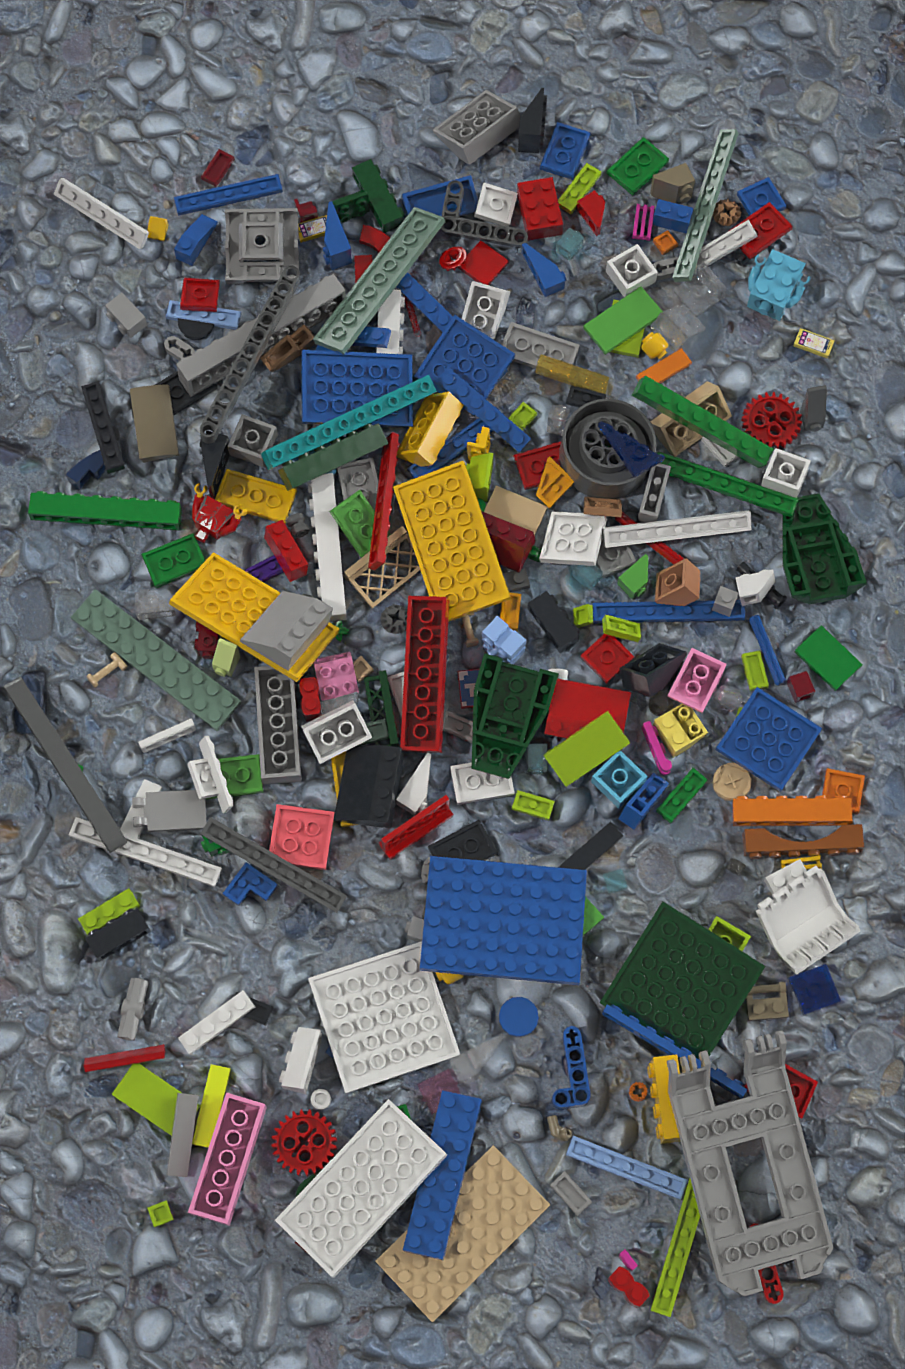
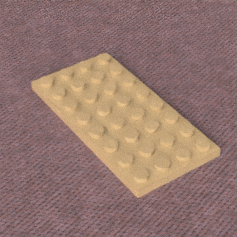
M493 1145L464 1174L444 1261L404 1252L403 1246L407 1234L406 1230L375 1262L433 1323L550 1204Z

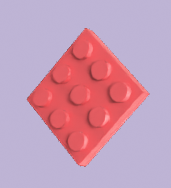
M277 804L269 851L297 867L326 870L335 812Z

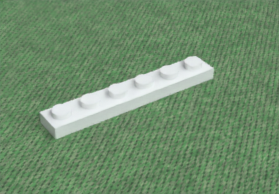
M65 178L59 179L54 192L55 196L138 249L144 247L149 235L148 231Z

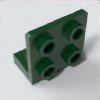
M358 191L332 201L342 223L357 216H364L367 212H370L367 191L363 193Z

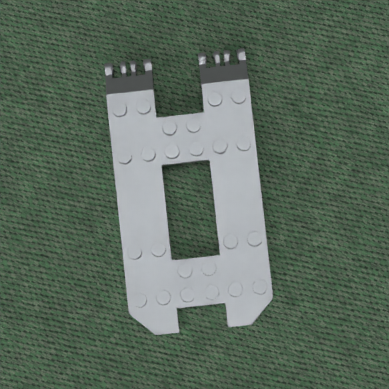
M782 1030L776 1031L774 1034L777 1041V1047L773 1048L770 1034H765L764 1040L762 1036L756 1037V1044L758 1045V1052L756 1053L752 1040H743L745 1050L744 1075L750 1096L720 1105H714L710 1090L711 1062L707 1051L699 1052L701 1068H697L696 1057L693 1054L688 1055V1061L685 1056L680 1057L682 1073L679 1074L676 1061L674 1059L667 1061L669 1071L668 1094L716 1279L741 1296L763 1291L758 1270L794 1260L798 1279L808 1278L821 1273L827 1256H830L833 1250L832 1240L785 1068L787 1042ZM761 1137L782 1218L747 1228L726 1147Z

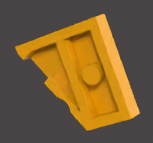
M549 456L536 497L550 509L574 484V481Z

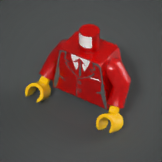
M200 483L196 484L194 490L197 494L192 505V519L199 531L195 538L204 543L208 536L219 539L221 536L224 537L235 532L241 521V516L247 514V509H243L240 513L241 505L231 509L208 495L204 497L203 494L208 490L207 485L204 486L203 491H200Z

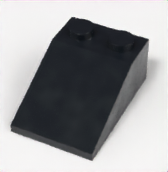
M206 431V435H211L213 433L211 431ZM219 434L213 443L207 444L200 440L199 444L202 450L201 454L203 456L210 497L213 499L216 498L230 457L228 451L229 438L222 434Z
M661 643L655 645L619 668L623 688L647 697L655 696L656 693L664 689L687 656V652Z

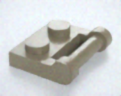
M785 981L778 982V984L753 986L746 997L748 1021L789 1017ZM779 992V998L753 999L752 994Z

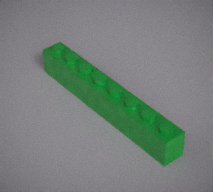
M644 376L639 380L632 393L633 397L757 468L766 466L774 450L648 376Z
M37 491L30 494L28 515L31 520L180 531L182 508L181 504L174 500L160 502L156 499H148L146 501L134 497L130 499H122L118 496L103 498L100 495L89 497L83 494L66 495L61 492L48 494L44 491Z

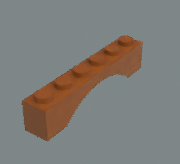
M862 824L842 825L827 837L807 842L786 840L770 833L765 828L744 829L742 833L744 856H749L750 859H759L761 856L768 855L769 858H779L781 855L799 857L801 856L800 854H808V856L812 857L819 856L820 853L836 856L841 852H847L848 855H856L864 848Z

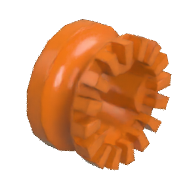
M641 1082L633 1083L629 1089L630 1098L636 1102L644 1100L648 1092L646 1085ZM635 1087L643 1089L644 1092L641 1093V1097L633 1094Z

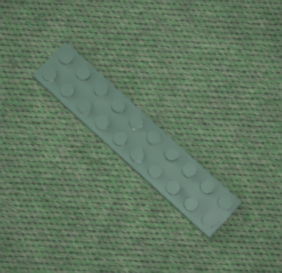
M414 207L313 338L315 344L332 351H339L345 355L445 223L444 218Z
M96 589L71 616V620L110 650L116 652L128 664L215 731L222 727L241 704V700Z

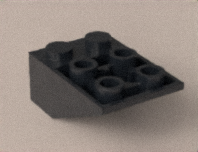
M544 88L540 89L520 117L518 152L539 154L540 147H543L547 95H544Z

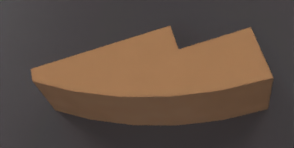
M303 324L291 336L287 334L260 359L270 372H274L301 356L302 350H309L314 346L313 338L315 335Z

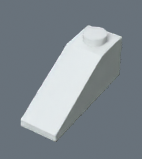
M430 753L426 754L396 799V805L414 816L427 807L426 801L431 765Z

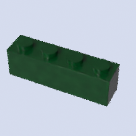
M369 159L352 167V177L362 193L367 191L369 208L383 233L399 227L405 215L402 208L397 207L394 194L389 192L386 179L381 178L378 165H374L372 160Z

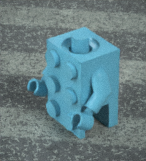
M772 249L767 261L766 257H764V261L759 263L757 261L759 254L755 257L756 265L753 266L748 278V290L751 293L747 307L780 321L786 308H791L800 301L805 290L804 285L809 283L810 276L806 282H803L801 280L803 276L802 271L806 263Z

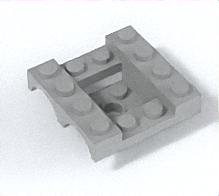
M298 208L225 209L226 284L277 282L288 265H294L299 269ZM258 237H264L266 239L263 245H257L255 243ZM244 260H279L280 262H244ZM288 275L287 277L292 279V278H295L296 276H295V275Z

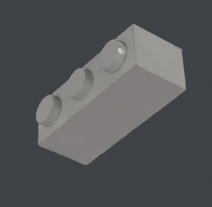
M656 462L652 463L638 521L645 523L657 521L671 466Z

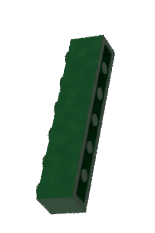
M372 423L361 427L363 431L359 433L354 430L346 434V439L341 440L339 437L330 442L331 446L325 448L322 445L314 449L315 453L311 455L308 452L298 456L299 460L294 463L292 460L283 463V468L278 470V473L287 491L387 445L388 441L379 423L374 426Z

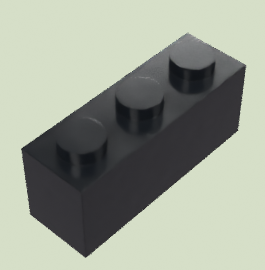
M545 591L528 602L527 609L558 652L561 653L579 641L580 632L575 624L572 625L569 622V617L565 610H561L558 607V601L554 595H550Z
M131 908L125 911L119 919L114 918L108 921L106 926L100 930L97 928L89 932V936L85 939L100 962L147 935L151 930L138 908Z

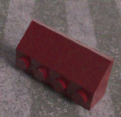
M482 512L499 564L520 573L529 552L532 550V546L536 542L534 532Z

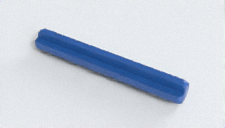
M754 615L749 619L775 685H782L786 679L760 616Z

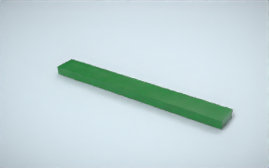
M657 451L653 461L671 466L669 476L791 518L799 500L798 498Z

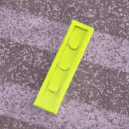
M210 1065L192 1145L209 1148L223 1105L231 1068Z

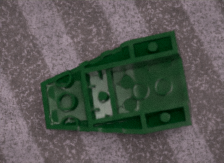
M819 493L797 497L799 500L792 518L782 514V567L791 597L808 605L847 598L867 584L858 553L854 546L852 547L849 543L847 535L840 529L837 520L832 517L830 509Z
M484 653L474 687L471 769L506 779L511 777L549 711L559 673L544 669L535 671L503 662V658Z

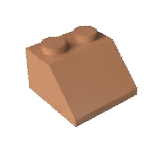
M687 558L657 573L655 602L657 604L686 606L699 599L700 570Z

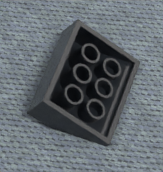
M369 745L355 746L346 751L334 821L391 829L404 760L402 748Z

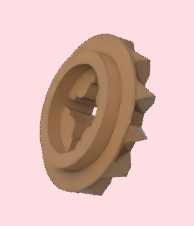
M729 199L720 200L716 203L712 216L718 224L731 226L740 219V206L735 201L732 202ZM724 208H726V210H731L729 215H727V213H723Z

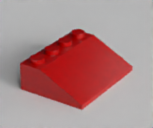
M557 679L544 735L567 739L607 711L624 733L631 692Z

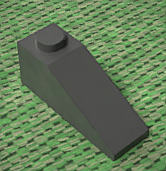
M826 385L807 389L800 409L805 431H819L825 424Z

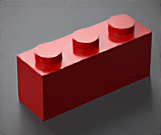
M280 520L265 527L264 539L289 582L307 576L308 562L284 521Z

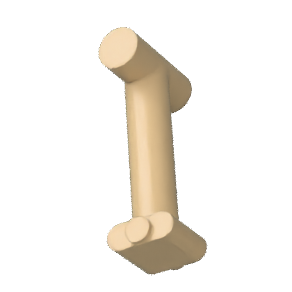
M474 613L461 617L467 637L465 642L467 648L477 646L479 640L474 637L469 616L474 615Z
M116 652L111 654L110 657L113 661L93 676L91 674L87 675L88 681L94 688L98 686L99 680L117 667L122 671L128 667Z

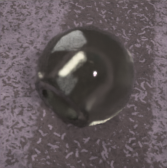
M661 690L655 696L649 698V710L654 715L660 717L675 708V701L667 697L669 692Z

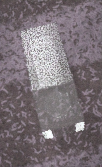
M503 1033L449 1060V1065L459 1085L462 1083L468 1085L476 1080L475 1077L479 1075L504 1041L505 1036Z

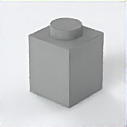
M720 586L712 611L730 617L738 592Z
M412 917V921L407 922L405 933H408L407 939L416 942L422 941L424 919Z

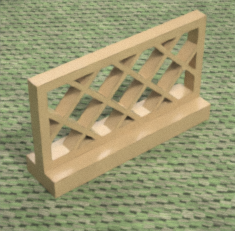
M403 526L387 537L388 544L385 549V555L388 553L396 554V563L385 562L382 565L381 575L370 574L371 569L368 568L370 552H368L343 574L344 578L353 585L372 609L421 571L419 566L411 565L412 556L416 555L415 552H412L413 546L410 537ZM405 539L411 545L410 552L399 551L400 543ZM399 554L410 555L409 565L398 564ZM384 566H394L395 575H384ZM398 567L408 568V575L405 578L397 577ZM359 576L368 577L367 587L359 586L355 579ZM370 577L381 578L380 588L369 587ZM383 578L393 579L394 586L391 589L382 588ZM369 590L380 591L379 598L375 602H372L368 597Z

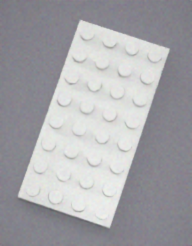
M388 1099L275 1221L334 1278L444 1160L447 1154Z

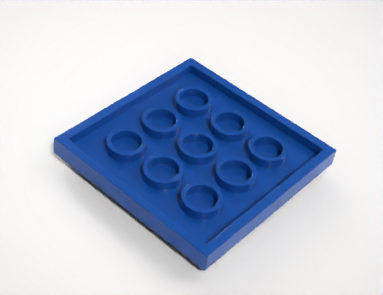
M454 315L414 377L420 379L429 375L438 393L448 392L436 380L449 367L487 399L516 354L460 317ZM463 405L462 409L466 410L473 416H476L466 406Z
M756 687L715 750L781 792L823 728Z

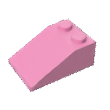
M691 648L667 697L703 713L727 664Z

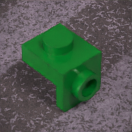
M202 836L204 839L201 842L205 853H210L211 857L217 854L224 855L229 852L214 842L210 844L208 839Z

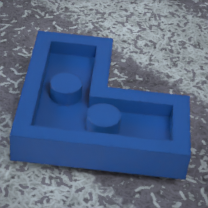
M246 862L222 894L239 906L250 891L267 901L278 887V884Z

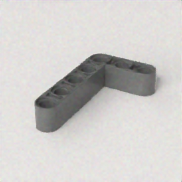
M453 180L448 184L441 217L444 218L445 223L452 222L454 226L452 229L447 230L443 224L441 229L444 234L522 248V244H527L528 236L523 229L459 218L464 188L462 183L457 180ZM458 186L460 187V192L453 194L451 188ZM450 204L457 205V209L454 212L447 210ZM470 225L471 231L464 233L462 227ZM482 228L489 230V234L486 236H481L479 232ZM500 231H504L507 233L505 239H499L497 234ZM518 234L525 237L521 243L515 241V237Z

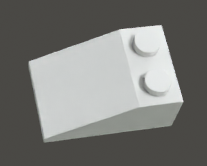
M472 281L462 319L494 340L507 306L510 291Z

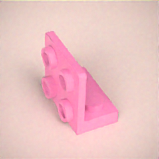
M350 652L321 657L314 661L322 701L359 693Z

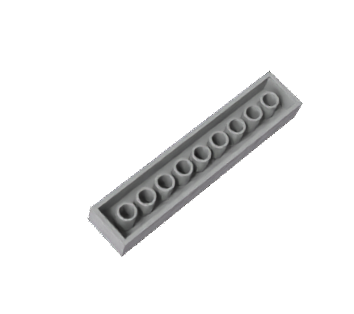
M334 274L329 277H323L317 284L310 285L303 292L292 296L261 356L267 353L287 334L291 336L303 324L310 329L329 318L328 313H333L346 297L345 289ZM275 305V306L273 307V309H278V308H279V306H277V305ZM258 317L252 321L245 322L242 327L236 330L229 331L221 339H215L209 346L198 349L193 355L188 358H182L176 364L179 380L190 397L227 377ZM267 320L263 324L269 325L271 322ZM256 336L254 339L262 340L263 337ZM251 351L246 353V355L253 356L255 354Z

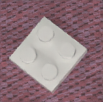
M483 183L474 217L509 227L518 193Z

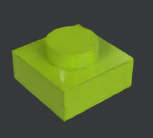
M586 604L573 608L574 624L577 628L593 624L592 605Z
M167 1200L147 1208L154 1228L174 1221Z

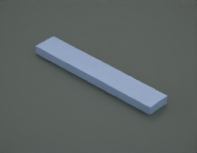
M576 1136L572 1137L566 1153L568 1157L679 1200L683 1196L688 1181Z

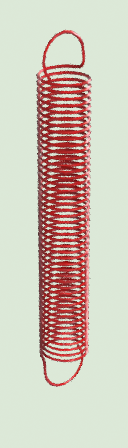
M405 297L407 311L411 307L410 312H408L409 314H411V312H415V310L412 309L413 306L411 305L410 301H408L407 303L408 299H406ZM412 312L409 319L411 318L410 322H412L413 332L417 329L416 333H418L419 324L416 313Z

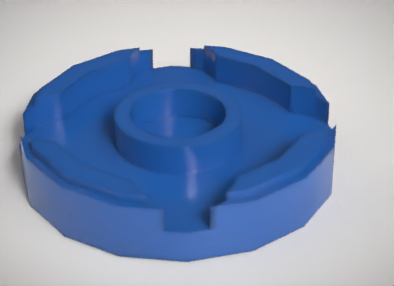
M513 997L507 1000L501 1006L499 1012V1022L502 1029L508 1035L514 1037H522L532 1033L539 1019L538 1010L534 1003L523 997Z

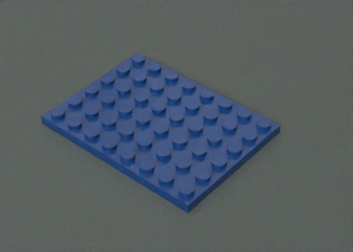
M430 856L419 971L579 985L587 870Z

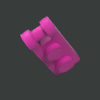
M647 721L642 724L641 729L659 773L666 776L671 771L672 763L664 756L666 751L663 743H659L657 739L659 734L656 726H652L651 722Z

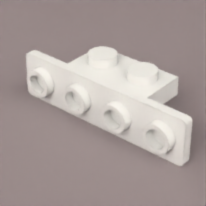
M204 736L199 742L204 759L190 761L187 765L199 800L217 796L222 812L227 813L233 807V799L227 790V782L222 775L220 761L216 758L214 744L209 736Z

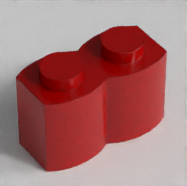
M315 677L301 678V707L304 719L308 722L322 716L319 700L320 691Z
M619 1266L608 1278L610 1285L616 1291L623 1293L626 1301L636 1308H639L650 1296L648 1290L641 1283L634 1281L631 1273L623 1267Z

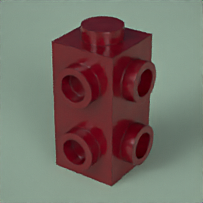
M196 621V632H199L198 639H195V650H198L199 656H202V658L213 659L220 635Z

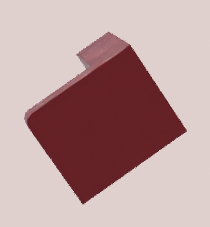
M294 199L295 208H298L300 223L318 218L317 209L313 206L312 201L299 204L298 199Z
M807 671L789 676L787 685L795 703L813 697L815 689Z

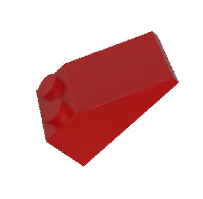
M785 1064L798 1117L802 1119L818 1081Z

